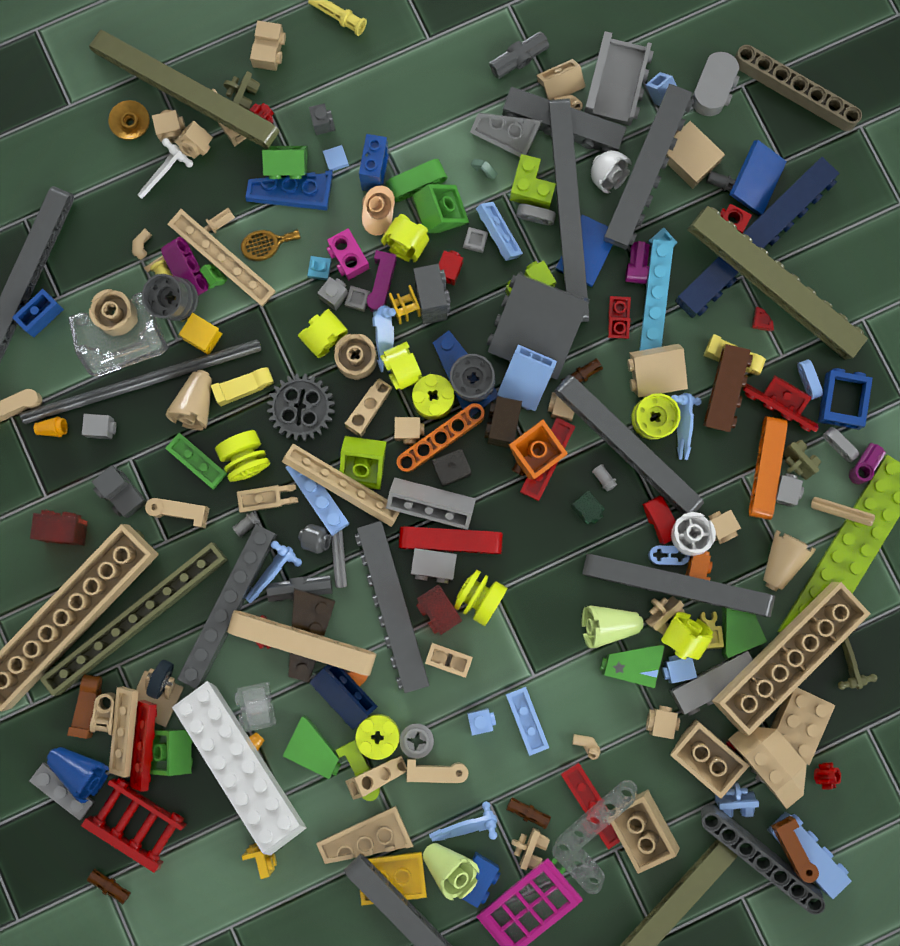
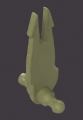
M847 637L841 644L849 668L850 678L845 682L840 681L838 688L841 690L848 687L851 689H862L868 682H876L878 678L876 674H870L869 676L859 674L855 655Z

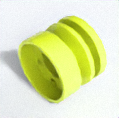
M662 393L651 394L640 400L633 408L631 414L634 430L641 437L649 440H657L672 434L678 427L681 419L677 402L670 396ZM657 414L656 421L651 422L650 418L652 415Z
M255 430L232 436L215 447L221 462L231 461L224 467L225 472H231L227 476L230 482L253 477L270 465L269 459L263 458L266 455L264 450L254 451L261 445Z
M476 570L467 578L459 591L454 608L459 610L464 602L467 604V607L463 614L466 615L472 608L475 609L473 620L486 626L508 588L497 581L490 588L486 587L489 576L485 575L480 583L477 581V578L481 572Z

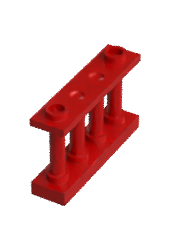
M114 778L108 782V785L114 789L98 815L87 817L81 826L155 873L163 864L159 854L174 830L177 828L181 831L186 827L187 823L183 822L184 818L175 812L169 813L128 787L129 783L126 780ZM122 793L132 799L116 827L110 828L105 824V819ZM141 805L149 810L150 813L134 839L129 840L123 836V830L138 806ZM160 817L169 824L152 851L149 850L148 852L141 848V842L156 818Z

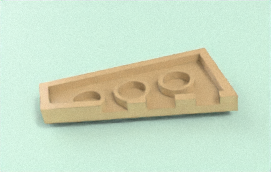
M396 805L316 843L325 864L353 859L359 854L369 856L376 853L414 847Z

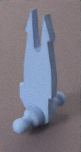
M386 305L380 306L377 311L373 312L372 318L373 326H375L379 358L377 362L381 372H383L384 364L380 356L384 354V351L393 348L394 344L392 316H395L396 310Z
M683 393L679 396L672 395L671 398L677 402L681 416L677 427L678 458L682 460L684 448V460H688L691 450L690 444L694 419L692 409L694 404L698 406L702 401L690 393Z
M277 541L271 542V548L277 550V555L245 599L249 603H252L274 579L286 561L293 562L297 567L302 565V560L295 557L291 547L281 546Z
M487 801L483 802V817L469 819L429 834L432 842L465 835L478 830L479 832L489 830V838L492 840L496 839L497 817L490 810V803Z

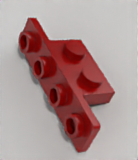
M773 377L764 393L747 383L745 388H743L747 397L752 400L759 399L764 402L763 405L772 411L774 409L782 413L781 416L789 421L794 419L800 423L799 426L804 430L817 432L819 429L817 423L801 415L811 400V396L779 377Z

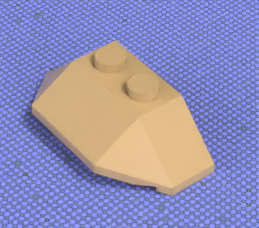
M757 727L750 735L743 734L738 730L728 739L786 809L804 795L807 764L778 729Z

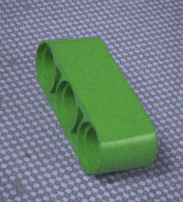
M433 159L390 178L385 184L393 192L395 202H401L412 197L413 194L428 184H442L448 177L440 160Z

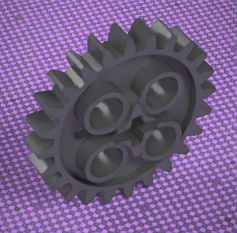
M296 374L295 380L287 376L288 382L285 383L280 380L282 386L280 388L274 386L276 394H269L273 398V401H267V404L272 406V408L267 410V413L273 414L269 421H276L273 425L274 429L280 428V435L287 432V439L294 435L295 441L298 442L299 437L302 436L306 442L307 436L310 435L314 440V433L317 432L319 435H322L320 429L322 427L328 429L326 421H333L329 417V414H335V411L330 409V407L335 405V402L329 401L333 395L332 393L326 394L329 390L328 386L321 388L323 385L322 380L315 383V376H312L310 380H308L307 374H304L302 379ZM305 390L303 405L306 409L301 410V424L297 426L299 410L296 407H300L301 392ZM290 392H297L298 396L295 400L290 401L287 399V395ZM312 394L318 395V400L315 403L308 402V397ZM287 412L294 413V418L291 421L284 420V415ZM312 414L315 416L313 423H305L307 415Z

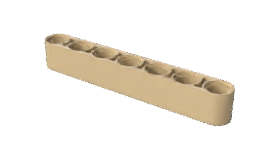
M237 610L233 611L227 630L229 634L366 676H370L377 655L360 647Z

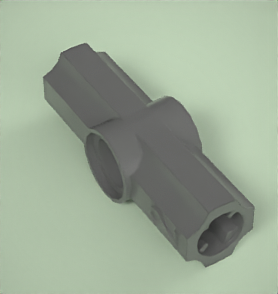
M539 31L523 42L517 41L512 44L504 54L489 62L494 76L500 79L516 68L522 69L527 66L533 57L549 48L546 36Z
M330 575L313 578H291L289 581L269 583L266 588L268 602L293 600L294 588L316 595L333 594Z

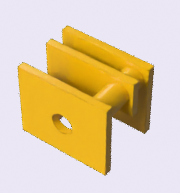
M411 285L408 286L409 294L400 297L398 293L397 299H394L392 293H389L392 308L396 310L395 315L399 325L402 324L401 316L403 315L406 321H409L408 313L413 311L417 312L418 317L421 316L420 306ZM410 301L413 302L412 304L405 306V303H408Z
M192 313L178 335L184 341L208 355L212 352L223 333L219 332V328Z

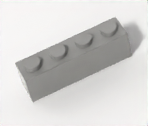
M394 477L386 509L468 530L476 498Z
M745 651L697 675V678L690 679L669 690L682 714L688 713L690 716L700 711V706L706 703L708 706L714 704L712 700L753 660L749 652Z

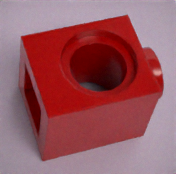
M729 204L726 210L722 208L720 216L726 221H729L728 217L736 219L737 223L735 225L740 233H743L752 216L750 213L732 204Z
M452 250L443 252L439 268L445 272L446 283L455 285L463 265V257L458 252Z

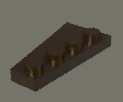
M294 588L292 627L324 636L335 600ZM289 652L288 677L309 682L316 660Z

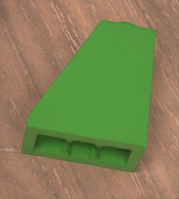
M722 607L723 658L733 657L767 642L756 615Z
M302 716L283 757L327 779H330L332 775L336 776L342 765L338 763L340 758L307 716Z

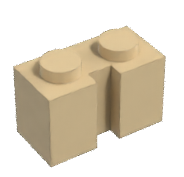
M257 21L254 35L255 41L250 56L252 66L254 68L277 71L278 64L282 62L281 45H285L286 33L283 32L281 24Z

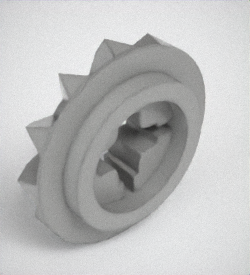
M411 724L400 735V747L408 757L415 759L423 758L433 748V734L428 727L422 724ZM417 732H419L420 739L426 743H420L416 750H414V743L407 740V738H415Z

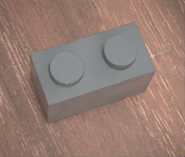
M415 548L411 575H415L417 580L427 581L428 577L436 578L438 583L448 584L449 580L453 581L457 554Z

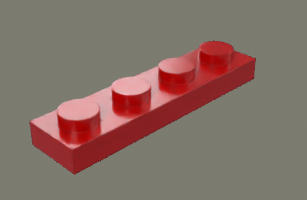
M557 417L551 431L565 449L576 426ZM558 462L536 479H528L527 477L520 493L539 502Z
M140 700L137 703L129 787L140 792L148 791L151 780L150 768L153 759L152 747L155 738V718L157 717V704L146 700Z
M579 762L562 772V778L607 849L609 850L621 842L606 815L609 809Z

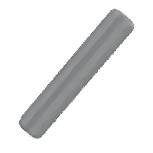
M340 530L335 535H331L336 588L347 587L343 532Z

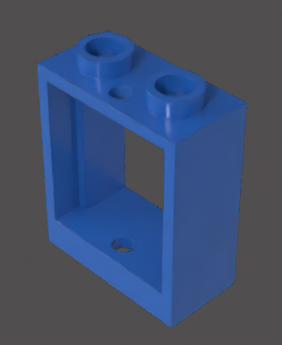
M366 134L359 170L362 191H369L375 186L384 185L389 159L387 137Z
M834 368L825 374L818 422L860 430L866 426L873 378L866 377L865 373L854 372L850 374L845 373L846 370ZM835 379L863 384L858 417L830 412Z

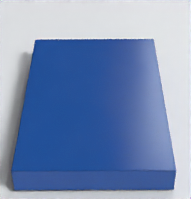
M753 141L729 195L758 216L762 215L787 161L761 141Z
M582 214L581 228L586 284L593 287L613 244L604 241L608 226ZM562 256L555 269L563 273Z

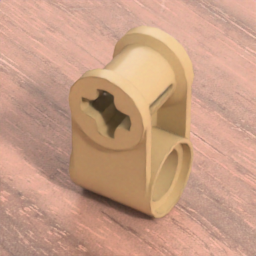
M107 692L95 699L90 732L101 731L112 735L116 701L115 693ZM105 697L109 698L111 701V706L109 708H106L103 705V699Z

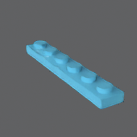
M652 240L639 351L662 347L674 246L673 241Z

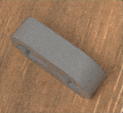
M519 204L516 216L520 219L543 225H553L556 213L549 209Z
M830 427L823 434L824 439L846 461L852 463L859 456L858 450L837 429Z

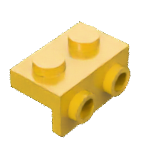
M256 843L249 845V848L242 855V860L255 857L260 879L270 877L275 870L274 866H277L275 854H263Z

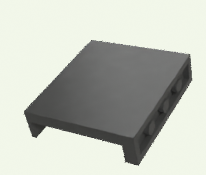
M520 271L517 276L513 275L509 287L512 290L509 296L505 295L501 305L504 307L502 315L498 314L494 326L497 327L495 334L491 333L486 344L490 346L488 352L511 361L517 346L521 345L556 360L557 363L551 378L558 380L590 299L583 296L580 298L525 276Z

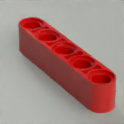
M400 527L398 548L502 554L503 533Z

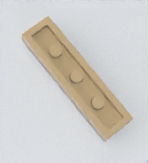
M117 687L108 772L121 777H128L131 773L139 692L127 687Z

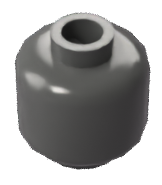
M308 524L304 529L300 530L298 540L303 550L321 554L329 548L331 535L325 527Z

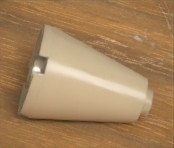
M203 370L192 372L167 409L166 417L176 424L178 420L183 423L182 427L201 431L203 428L206 429L211 396L210 385H212V378L208 372Z
M776 530L763 578L767 582L765 586L774 591H777L778 588L783 590L816 550L813 547L808 550L806 543L786 533L783 537L780 536L781 532L779 530Z

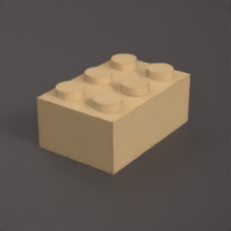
M797 687L781 703L771 728L778 729L806 764L810 765L835 705Z

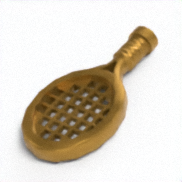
M298 229L283 236H278L267 230H257L248 234L243 239L241 251L249 260L264 261L271 258L277 252L281 243L295 239L298 240L301 237Z

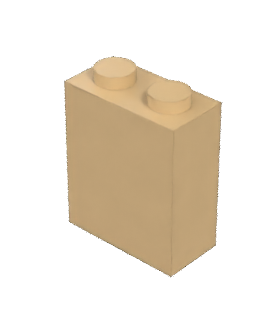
M689 121L683 126L681 132L677 130L674 137L678 139L673 151L669 149L666 157H669L667 165L693 189L722 161L725 154Z
M674 344L629 352L630 359L627 360L629 372H632L633 378L630 379V388L639 398L651 394L688 389L684 348L681 345Z

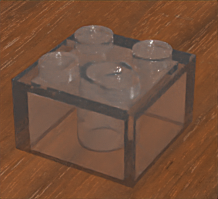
M269 682L237 688L238 693H235V701L237 706L241 707L242 714L239 715V722L241 728L244 727L245 732L277 724Z

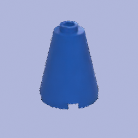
M63 747L52 749L47 756V765L80 803L89 801L86 798L90 794L95 796L108 777L105 773L106 770H109L107 765Z

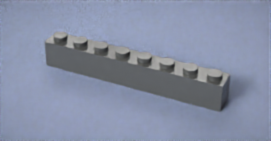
M669 83L604 237L605 242L627 250L628 245L633 246L637 236L634 233L636 226L641 227L645 215L642 214L644 207L649 208L653 196L650 195L652 188L657 189L661 176H658L661 168L665 170L669 161V157H666L669 149L673 151L678 140L674 138L677 130L681 132L686 121L683 119L685 111L689 113L694 102L691 100L693 92Z
M379 521L357 528L358 533L355 534L357 545H362L364 554H360L364 567L368 566L370 574L366 575L369 586H374L376 594L372 595L375 607H380L382 615L378 616L381 628L386 627L388 635L384 636L387 648H392L394 656L390 657L393 669H398L400 677L396 678L399 690L403 689L404 693L428 687L430 684L383 523Z
M257 524L255 525L177 680L195 689L204 683L229 634L227 630L233 611L241 610L246 596L272 549L271 542L276 541L278 537L277 534Z

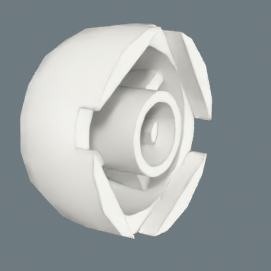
M612 150L596 156L591 168V178L594 184L604 193H611L609 190L613 187L618 189L630 173V170L627 168L628 163L631 165V160L624 154Z
M690 512L676 520L672 528L671 539L678 551L685 555L696 556L703 554L711 548L715 541L716 531L713 523L708 521L704 517L705 515Z

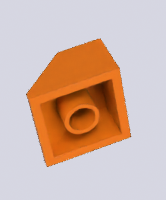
M544 419L509 444L516 462L528 479H536L568 454Z

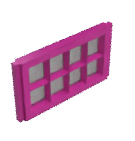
M547 858L484 908L476 917L500 946H527L575 908L583 899L549 858Z

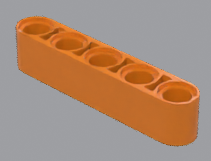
M477 403L470 404L411 446L397 458L398 468L406 473L412 472L484 420L485 411L483 407ZM474 408L481 411V416L478 419L470 417V411ZM455 421H462L464 423V428L461 431L453 430V423ZM439 433H445L447 436V440L443 444L436 442V436ZM422 445H428L430 448L429 454L426 456L419 454V448ZM406 457L412 459V466L410 468H403L402 460Z
M768 416L764 418L749 505V516L767 520H771L773 517L787 433V420Z

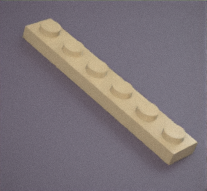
M182 209L168 223L174 231L262 307L276 292Z
M292 444L282 460L284 464L391 527L400 513L386 509L388 500L295 444Z

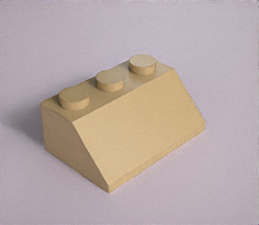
M697 719L681 735L670 754L720 799L749 767L745 760Z
M649 790L629 798L606 814L638 874L677 856L680 847Z

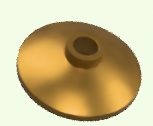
M126 100L113 107L108 121L111 131L117 137L123 140H134L141 137L147 131L150 117L142 104ZM129 121H134L132 125H128Z

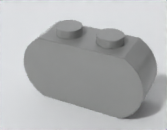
M716 52L708 57L691 98L694 101L692 106L699 114L714 116L722 111L724 105H729L733 96L730 94L731 88H736L740 78L737 76L739 64L734 56L726 52Z

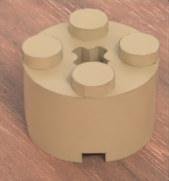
M106 289L93 297L91 308H89L90 318L106 334L111 336L124 335L137 324V309L134 303L122 292Z
M345 335L335 346L334 359L339 371L344 376L360 380L369 376L374 371L377 364V354L373 342L365 335ZM353 354H355V355H358V354H359V357H360V358H359V359H356V358L353 359V358H352V355H353Z

